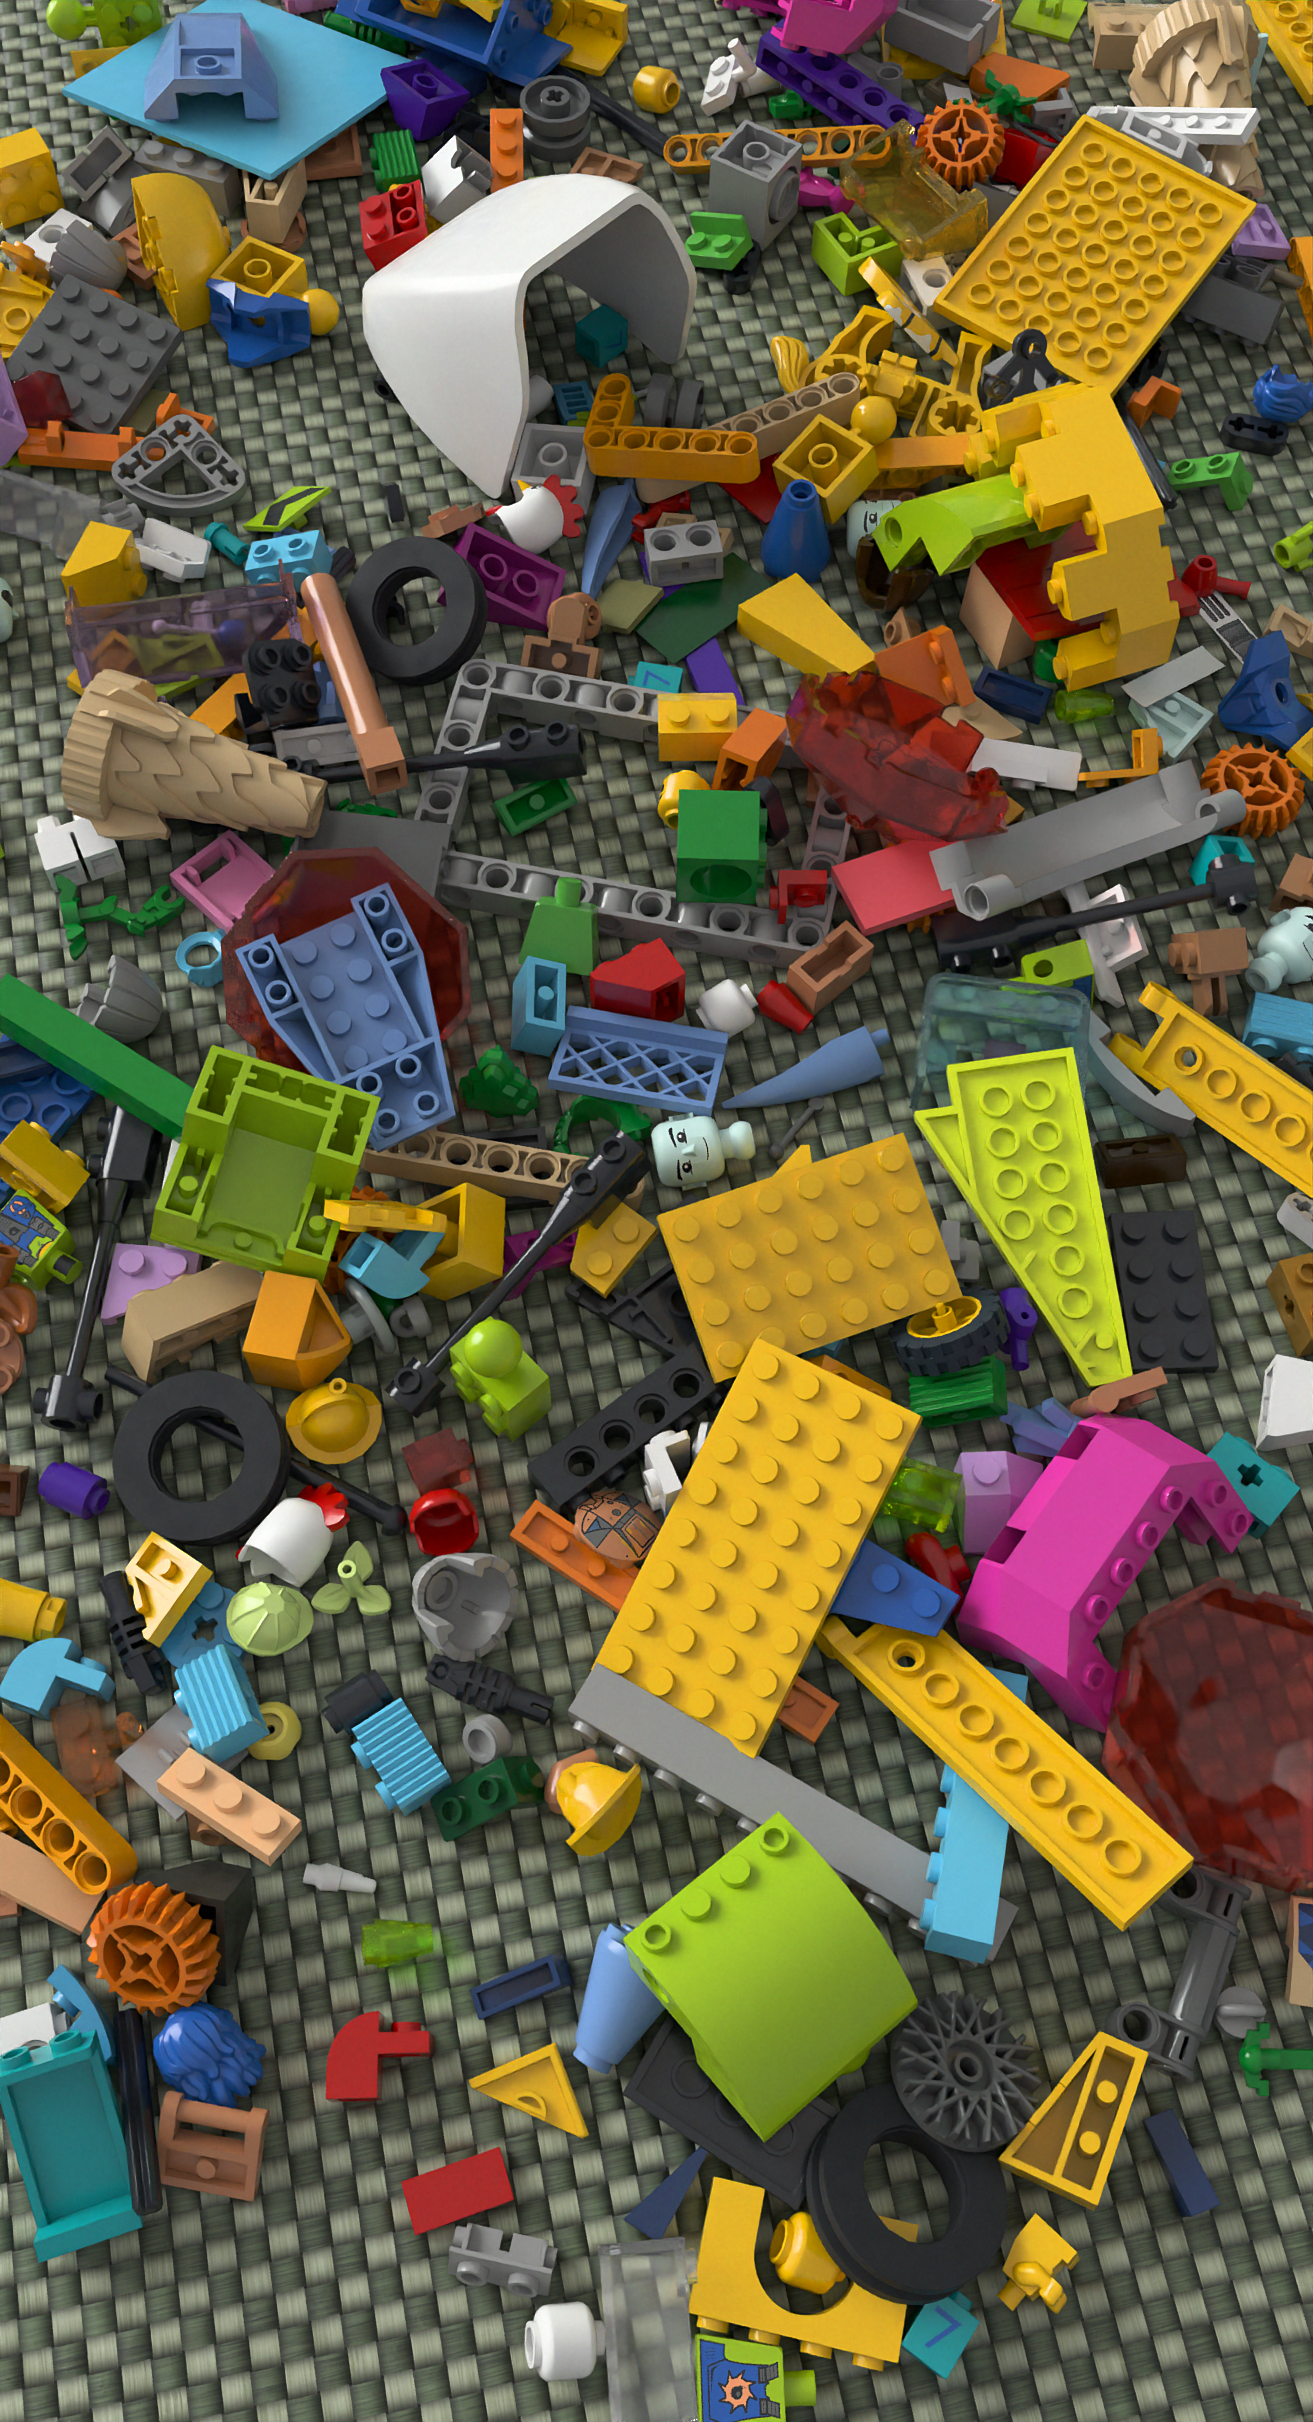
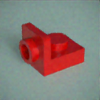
M778 870L777 886L769 887V910H777V924L786 923L787 905H796L803 908L824 905L827 889V870Z

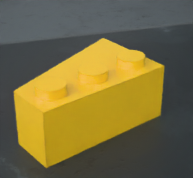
M1099 2031L1048 2098L1029 2119L1026 2126L998 2158L1001 2168L1094 2211L1098 2206L1148 2052Z

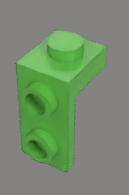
M1240 452L1216 454L1197 459H1183L1173 463L1167 477L1174 490L1219 484L1229 511L1243 510L1247 497L1253 490L1252 474L1247 472Z

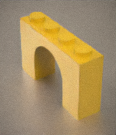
M713 2177L687 2311L688 2313L698 2315L696 2326L726 2334L729 2323L750 2327L748 2339L779 2346L780 2337L783 2335L801 2340L800 2352L831 2359L833 2348L853 2352V2365L882 2372L885 2360L898 2363L907 2305L881 2299L850 2280L844 2294L826 2310L815 2314L799 2315L782 2309L770 2299L762 2288L754 2262L755 2242L765 2188ZM878 2215L888 2229L907 2241L916 2242L919 2225Z

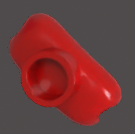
M918 1532L910 1535L905 1544V1551L919 1565L923 1574L961 1596L950 1615L952 1617L962 1609L965 1601L960 1583L973 1577L958 1544L943 1549L938 1538L931 1533Z

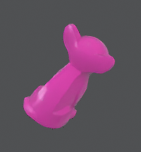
M806 166L804 169H801L798 207L826 205L830 206L834 214L843 211L846 215L850 212L855 203V196L858 193L854 187H849L845 184L835 187L828 179L814 175L812 167Z

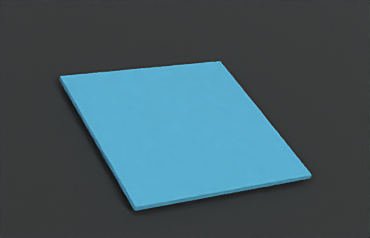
M207 0L187 13H243L277 77L279 118H271L268 121L245 118L243 92H236L232 95H221L218 92H202L196 96L179 93V119H172L168 122L145 119V78L172 22L62 88L64 96L76 100L82 105L98 109L106 115L115 116L133 126H139L154 132L157 136L166 137L180 143L184 147L193 148L205 153L208 157L217 158L232 164L235 168L244 169L258 175L262 179L271 181L388 100L380 76L381 69L413 60L256 0Z

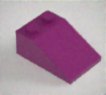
M469 522L455 542L453 549L473 566L483 582L488 602L487 621L548 632V610L551 603L561 595L567 570ZM441 585L436 602L447 607L446 592Z

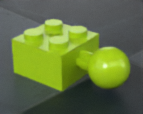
M51 0L46 10L48 26L57 37L67 41L76 40L84 34L87 27H99L103 48L133 46L167 25L162 0H92L93 6L85 7L78 0Z
M489 1316L484 1321L475 1325L465 1337L449 1349L452 1361L450 1371L456 1381L453 1384L454 1389L467 1404L470 1405L475 1402L483 1410L482 1418L496 1435H500L503 1432L514 1442L552 1410L549 1376L523 1350L520 1335L510 1324L501 1320H495Z

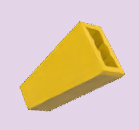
M798 573L791 575L738 605L737 631L742 636L842 697L847 698L857 691H864L875 682L877 669L874 660L875 653Z

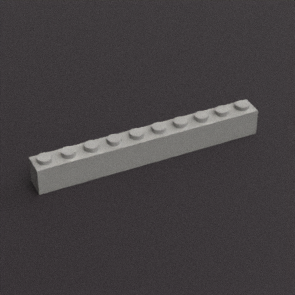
M598 1662L595 1664L568 1709L569 1722L574 1724L572 1727L574 1733L593 1744H596L598 1739L614 1748L612 1754L631 1767L640 1763L655 1772L654 1780L667 1789L678 1792L681 1787L695 1795L694 1803L704 1811L719 1817L721 1812L738 1821L736 1828L747 1836L779 1811L823 1857L847 1887L849 1886L865 1896L863 1903L867 1907L886 1917H889L890 1913L893 1912L908 1921L906 1928L911 1933L926 1940L927 1931L919 1929V1920L924 1899L932 1900L934 1883L926 1882L930 1860L929 1855L756 1755L753 1759L743 1754L725 1736ZM999 1897L993 1946L984 1964H981L984 1967L993 1962L1019 1909ZM954 1957L969 1967L976 1968L978 1965L977 1962Z

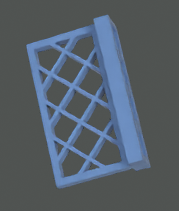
M569 1005L566 1014L565 1031L548 1077L547 1088L688 1114L693 1112V1115L711 1117L721 1074H723L729 1033ZM573 1048L585 1049L586 1051L577 1054ZM613 1055L624 1056L626 1058L617 1061ZM600 1057L607 1065L593 1071L587 1062ZM653 1062L667 1065L658 1068ZM641 1065L648 1073L634 1078L627 1069ZM574 1067L583 1074L577 1078L560 1075L562 1072ZM693 1069L702 1070V1071H707V1072L704 1073V1074L698 1075ZM681 1072L688 1079L674 1085L667 1077ZM616 1074L623 1083L611 1085L606 1084L603 1079ZM657 1082L664 1090L655 1093L646 1091L643 1087ZM697 1089L706 1100L688 1099L684 1094Z

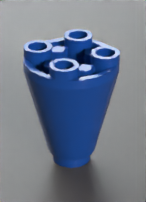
M798 479L792 481L782 494L761 540L760 559L764 564V572L768 576L786 579L798 573L806 583H812L819 579L820 573L826 569L830 561L831 543L816 487L808 480Z

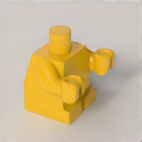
M884 350L879 366L868 363L864 372L868 394L885 398L892 404L895 411L898 412L916 394L920 381L919 378L915 377L917 359L904 355L899 357L897 353Z
M1035 2213L1015 2238L1002 2269L1009 2280L996 2296L1011 2311H1014L1025 2295L1032 2302L1040 2295L1043 2298V2302L1055 2314H1058L1066 2304L1067 2296L1063 2292L1062 2286L1055 2280V2276L1065 2266L1070 2271L1080 2259L1077 2251Z

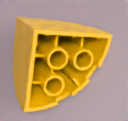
M152 173L131 178L141 259L147 271L153 269L154 272H158V274L152 277L153 283L176 327L181 328L183 332L210 322L211 304L209 289L206 288V283L210 276L230 255L229 248L232 247V240L227 227H222L219 216L207 192L192 179L173 173Z

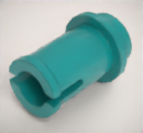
M212 522L206 528L204 539L211 542L212 550L218 549L236 565H241L248 559V554L242 550L244 549L246 552H249L251 547L232 534L225 523Z

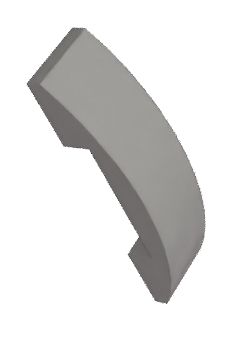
M1085 1003L1079 1005L1073 1025L1075 1038L1085 1063L1099 1084L1116 1102L1143 1122L1169 1134L1173 1133L1175 1136L1186 1137L1192 1129L1196 1115L1169 1087L1155 1096L1107 1048L1111 1029Z

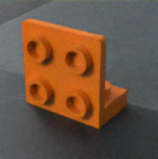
M944 625L874 654V660L896 721L901 725L954 702L961 707L976 702L952 629Z

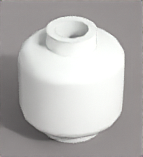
M727 979L700 996V1007L696 1009V1012L706 1029L729 1033V1038L754 1023L755 1014L752 1008L757 1006L758 1003L746 984L738 987L733 980Z
M583 2302L543 2305L536 2312L534 2320L526 2323L525 2353L530 2369H537L539 2376L547 2382L588 2377L594 2370L597 2356L604 2355L606 2341L603 2323L601 2320H594L590 2308Z

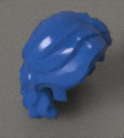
M1274 364L1272 370L1269 368L1264 375L1260 376L1253 388V396L1255 397L1253 404L1261 418L1281 423H1293L1313 409V384L1311 380L1304 386V382L1297 381L1295 374L1290 376L1288 374L1282 375L1280 365Z
M198 2000L189 2008L183 2006L171 2014L165 2023L164 2029L154 2039L153 2055L164 2082L169 2083L170 2087H175L176 2092L184 2093L187 2100L235 2109L238 2104L234 2094L247 2097L251 2093L248 2086L257 2085V2080H262L264 2071L260 2059L265 2055L267 2049L263 2044L256 2043L255 2039L249 2038L242 2032L240 2025L233 2019V2014L229 2010L217 2008Z

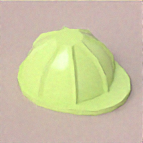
M259 1582L242 1588L232 1597L226 1611V1627L233 1641L244 1651L257 1656H277L289 1651L309 1635L314 1623L313 1609L308 1599L299 1591L271 1583Z

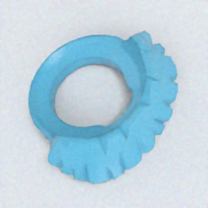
M222 928L215 930L214 933H195L179 945L176 951V962L180 970L188 975V979L200 987H213L225 979V976L230 973V969L233 968L236 962L237 954L235 950L238 949L236 940L231 937V934L225 933V930ZM211 945L217 950L219 955L210 965L192 967L186 962L189 952L197 946Z

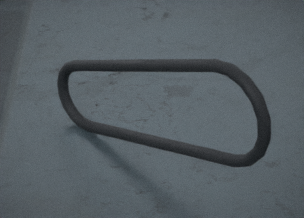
M1018 121L1012 124L1018 131L1049 148L1056 149L1059 144L1046 141L1026 128L1045 132L1059 143L1063 140L1053 130L1044 126Z

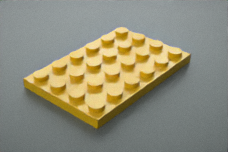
M904 1132L674 1209L656 1217L714 1384L738 1375L756 1337L793 1355H798L930 1309L939 1302L944 1304L963 1297Z

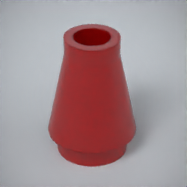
M774 979L770 980L756 998L758 1003L756 1007L760 1009L759 1014L794 1030L799 1035L808 1028L815 1018L784 982L779 984Z

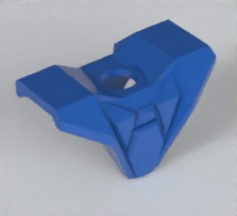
M211 278L207 281L206 288L209 289L211 304L210 322L228 345L229 363L243 369L283 359L310 347L312 334L308 302L276 292L269 298L246 293L236 286V282ZM264 316L265 325L255 324L250 317L259 318Z
M1282 630L1270 632V634L1250 641L1240 677L1218 705V715L1226 729L1263 736L1284 750L1289 751L1313 727V714L1298 701L1289 677L1291 654Z

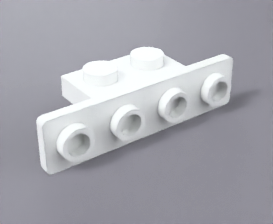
M935 730L931 735L928 753L930 757H928L927 761L939 771L948 772L947 770L952 773L975 776L974 782L988 784L991 782L997 785V780L1012 782L1011 788L1034 791L1035 786L1074 791L1077 787L1082 755L1077 752ZM927 763V768L936 770Z
M1084 880L1060 889L1065 900L1070 903L1072 913L1130 900L1127 889L1121 884L1114 886L1091 900ZM1136 915L1074 929L1081 939H1086L1095 973V995L1099 1000H1105L1117 1009L1124 1006L1125 1002L1115 972L1149 955Z

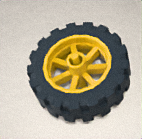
M964 1286L960 1287L963 1295L961 1298L944 1304L939 1302L935 1307L893 1321V1327L889 1328L888 1334L902 1369L907 1373L912 1371L915 1376H923L925 1373H929L930 1376H940L945 1371L950 1373L962 1370L961 1367L968 1364L973 1366L981 1362V1358L985 1355L991 1356L997 1351V1346L1003 1345L1006 1342V1334L1010 1333L1009 1322L999 1295H996V1292L992 1289L985 1291V1288L982 1286H975L973 1289Z

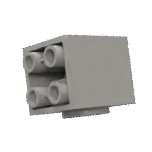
M745 119L710 157L708 212L743 215L751 239L758 242L760 250L764 251L797 213L803 144Z

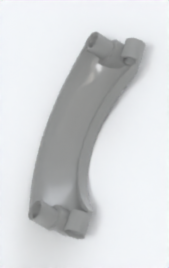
M1192 759L1159 770L1158 773L1010 825L999 829L997 832L985 834V836L982 835L965 842L962 840L929 852L941 891L951 889L958 911L977 921H982L1023 906L1035 899L1077 882L1239 823L1246 815V803L1243 796L1234 789H1227L1211 795L1209 788L1201 790Z

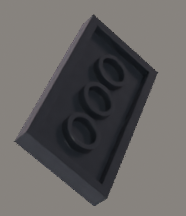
M1194 1210L1110 1213L1107 1224L1133 1375L1162 1366L1164 1374L1215 1373L1219 1368V1361Z
M670 2013L622 2093L623 2096L757 2186L765 2188L766 2192L795 2211L798 2210L807 2193V2166L815 2140L828 2121L840 2111L817 2096L764 2143L698 2065L692 2039Z

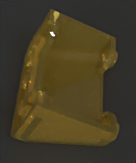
M904 118L839 164L841 177L839 186L843 195L848 200L853 199L900 246L908 260L913 259L920 263L977 247L988 234L987 197L977 187L970 192L965 190L959 195L926 163L925 149L922 147L916 149L910 139V135L914 133V127Z

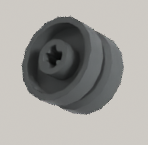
M556 75L537 78L525 86L520 93V109H523V146L526 152L536 159L546 162L562 163L579 157L586 146L589 147L591 140L590 94L586 87L576 79Z
M654 373L648 388L643 427L702 429L704 381L684 378L676 396V382L673 376Z

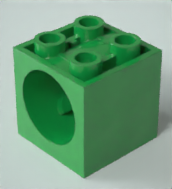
M679 789L676 902L755 904L756 889H764L767 861V842H765L767 808H760V791Z

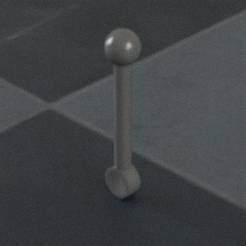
M822 1097L810 1098L807 1110L778 1144L772 1145L769 1148L768 1155L772 1160L782 1159L784 1149L810 1117L824 1109V1099Z

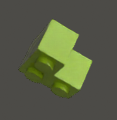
M842 211L814 222L811 257L845 297L871 287L858 271L860 265L869 256L873 257L892 278L900 276L906 241L889 221L859 232Z

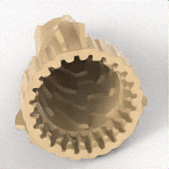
M1181 0L1171 4L1169 8L1157 14L1156 18L1151 20L1146 25L1145 30L1141 32L1132 55L1135 67L1129 75L1128 82L1132 89L1129 93L1130 98L1135 106L1253 108L1251 102L1253 89L1250 82V68L1258 55L1260 41L1251 9L1246 4V1ZM1256 128L1245 145L1200 144L1197 150L1207 161H1213L1209 179L1252 201L1258 197H1264L1265 189L1256 162V158L1260 157L1255 139L1257 134Z
M104 669L101 673L99 672L95 675L93 681H90L74 712L72 723L68 730L61 767V791H63L62 797L67 809L71 810L75 816L90 820L99 836L113 840H153L158 838L168 840L171 835V829L163 818H175L202 823H218L241 831H248V827L292 838H295L296 835H300L303 838L315 837L320 825L319 821L323 810L327 781L287 769V764L283 761L247 750L249 744L214 733V729L209 728L204 723L188 718L173 706L157 702V693L155 692L154 685L150 684V681L112 669Z

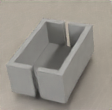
M899 0L896 12L885 22L884 42L965 76L972 69V66L978 62L980 55L983 56L996 41L1001 5L991 0Z

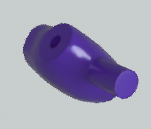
M1007 1288L998 1295L1009 1322L1010 1333L1006 1334V1342L1003 1345H998V1348L1005 1354L1011 1355L1013 1370L1024 1371L1029 1368L1027 1343L1031 1338L1038 1316L1030 1304L1029 1294L1026 1289Z

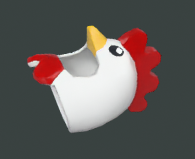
M556 474L548 477L542 486H531L522 480H518L517 483L523 494L522 500L510 506L498 505L490 507L485 511L486 517H488V521L491 524L503 525L515 545L535 555L548 549L562 536L569 539L579 538L581 529L575 522L584 517L583 508L579 504H572L578 495L576 488L572 485L561 487V479Z
M325 1483L316 1490L310 1485L306 1486L296 1498L290 1497L282 1500L257 1527L247 1543L240 1547L235 1557L239 1562L251 1560V1574L254 1577L263 1578L269 1574H274L293 1586L301 1587L312 1578L324 1561L334 1539V1531L341 1529L349 1522L350 1515L345 1511L349 1503L348 1498L343 1493H339L331 1483Z

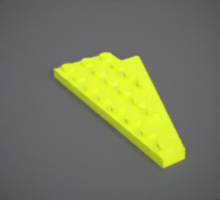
M1073 1047L947 1065L946 1073L952 1106L915 1111V1123L1021 1286L1028 1291L1030 1300L1087 1388L1100 1387L1133 1376Z

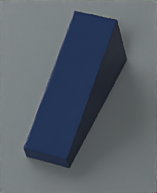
M550 1954L470 1989V1993L479 2020H484L574 1985L565 1955Z
M1170 2108L1143 2119V2125L1182 2217H1192L1221 2205L1173 2109Z
M699 2147L623 2220L657 2243H660L708 2152Z

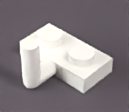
M738 38L733 39L728 44V49L732 54L728 57H719L710 67L701 103V108L707 117L733 104L738 83L750 78L757 72L756 64Z

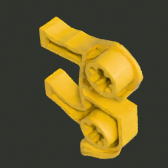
M863 305L853 322L836 335L829 348L810 364L807 350L802 341L781 335L773 337L770 344V353L777 367L780 385L789 394L832 375L849 372L855 374L860 381L861 400L869 397L864 372L867 364L875 356L890 347L895 320L885 310ZM961 331L957 349V356L961 362L958 369L953 368L950 385L946 386L934 380L915 375L916 378L920 379L915 396L907 405L902 406L898 412L895 411L896 416L914 420L908 437L965 435L982 432L979 412L983 410L978 399L982 369L990 363L993 348L992 342L981 336ZM851 422L841 426L848 431L852 429Z

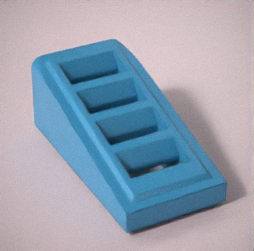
M586 380L552 385L562 426H567V422L570 420H577V412L591 410L593 399Z

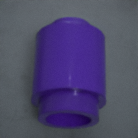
M57 1462L51 1463L43 1472L38 1484V1493L45 1497L46 1503L84 1520L90 1519L94 1514L99 1515L102 1513L110 1498V1491L107 1490V1480L69 1462L62 1464Z

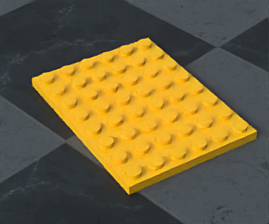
M1083 114L933 301V311L1006 351L1012 350L1013 340L1020 332L1029 328L1040 330L1047 340L1045 356L1057 373L1067 376L1070 382H1075V385L1085 383L1093 384V387L1106 386L1111 398H1113L1254 215L1257 203ZM1033 343L1031 344V346H1030V348H1029V351H1030V352H1031L1032 349H1033Z

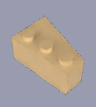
M304 158L271 181L262 179L258 175L242 169L249 234L251 237L267 244L283 243L307 192Z
M219 1260L208 1269L193 1275L183 1274L168 1285L155 1290H143L128 1300L121 1349L139 1378L151 1384L157 1381L154 1375L156 1371L177 1359L181 1365H184L194 1359L190 1351L214 1338L217 1344L250 1326L263 1281L258 1272Z

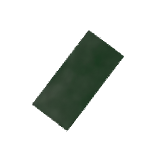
M731 552L723 558V578L685 584L656 604L633 630L671 663L675 664L736 621L738 605L774 585L734 552Z

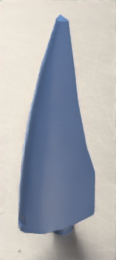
M628 478L625 480L624 485L612 486L603 490L598 496L586 538L582 569V592L590 595L594 600L620 553L631 539V534L635 531L636 526L631 524L633 517L637 513L642 512V507L635 495L637 489L634 479Z
M863 1026L835 1038L780 1075L722 1102L721 1106L723 1109L789 1103L826 1095L884 1075V1069L877 1048L890 1043L888 1032L885 1028L869 1034L866 1026Z

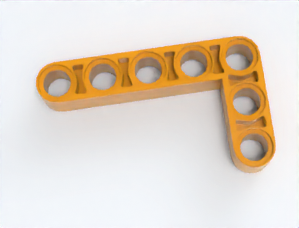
M614 373L605 376L600 381L583 434L588 467L593 474L610 477L723 483H749L759 476L758 444L753 434L744 431L632 426L635 416V405L629 378L624 374Z

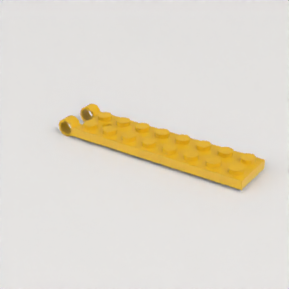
M1149 981L1138 1000L1145 1007L1163 1017V1022L1145 1049L1132 1038L1116 1032L1107 1048L1127 1068L1158 1090L1163 1091L1169 1087L1199 1119L1313 1199V1091L1178 1000L1171 991L1155 982ZM1187 1051H1193L1197 1056L1196 1063L1191 1067L1187 1066L1183 1060L1184 1054Z
M829 1615L825 1619L815 1640L819 1649L829 1658H837L1122 1932L1192 1867L1194 1857L943 1629L938 1637H933L875 1623L856 1638L844 1623L834 1615ZM903 1656H909L914 1659L915 1664L912 1667H902L897 1661Z

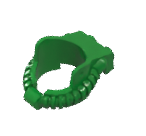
M583 1095L575 1099L569 1110H566L559 1119V1123L555 1128L556 1131L554 1132L555 1148L552 1151L571 1154L567 1148L569 1132L579 1123L597 1121L598 1117L609 1121L616 1129L627 1134L636 1143L650 1137V1127L653 1124L647 1113L642 1114L638 1104ZM577 1152L571 1154V1155H577V1156L588 1157V1158L591 1157V1156L581 1155V1154H579V1153H577Z

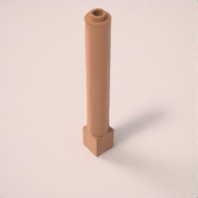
M327 573L312 574L302 582L300 592L353 737L359 763L370 794L373 796L408 787L404 755L394 728L388 723L336 580Z

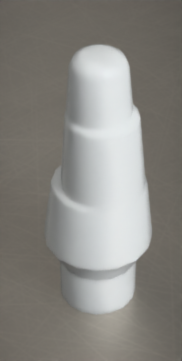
M307 1863L302 1882L315 1885L322 1891L337 1892L338 1890L370 1894L375 1892L377 1884L375 1880L364 1877L362 1874L329 1863L322 1865Z

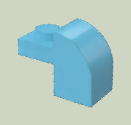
M403 1229V1232L397 1233L391 1243L387 1245L369 1233L362 1232L338 1264V1267L381 1296L392 1299L405 1298L418 1292L429 1282L430 1278L420 1271V1268L434 1254L438 1243L445 1234L443 1232Z
M49 1638L28 1646L14 1659L0 1685V1700L11 1708L50 1722L66 1687L109 1702L116 1684L106 1674L107 1667L86 1657H82L78 1663L83 1652L72 1640Z

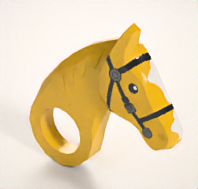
M869 256L860 265L858 271L879 295L877 300L881 306L935 362L939 363L944 359L955 369H958L961 361L957 354L918 310L901 286L873 257Z

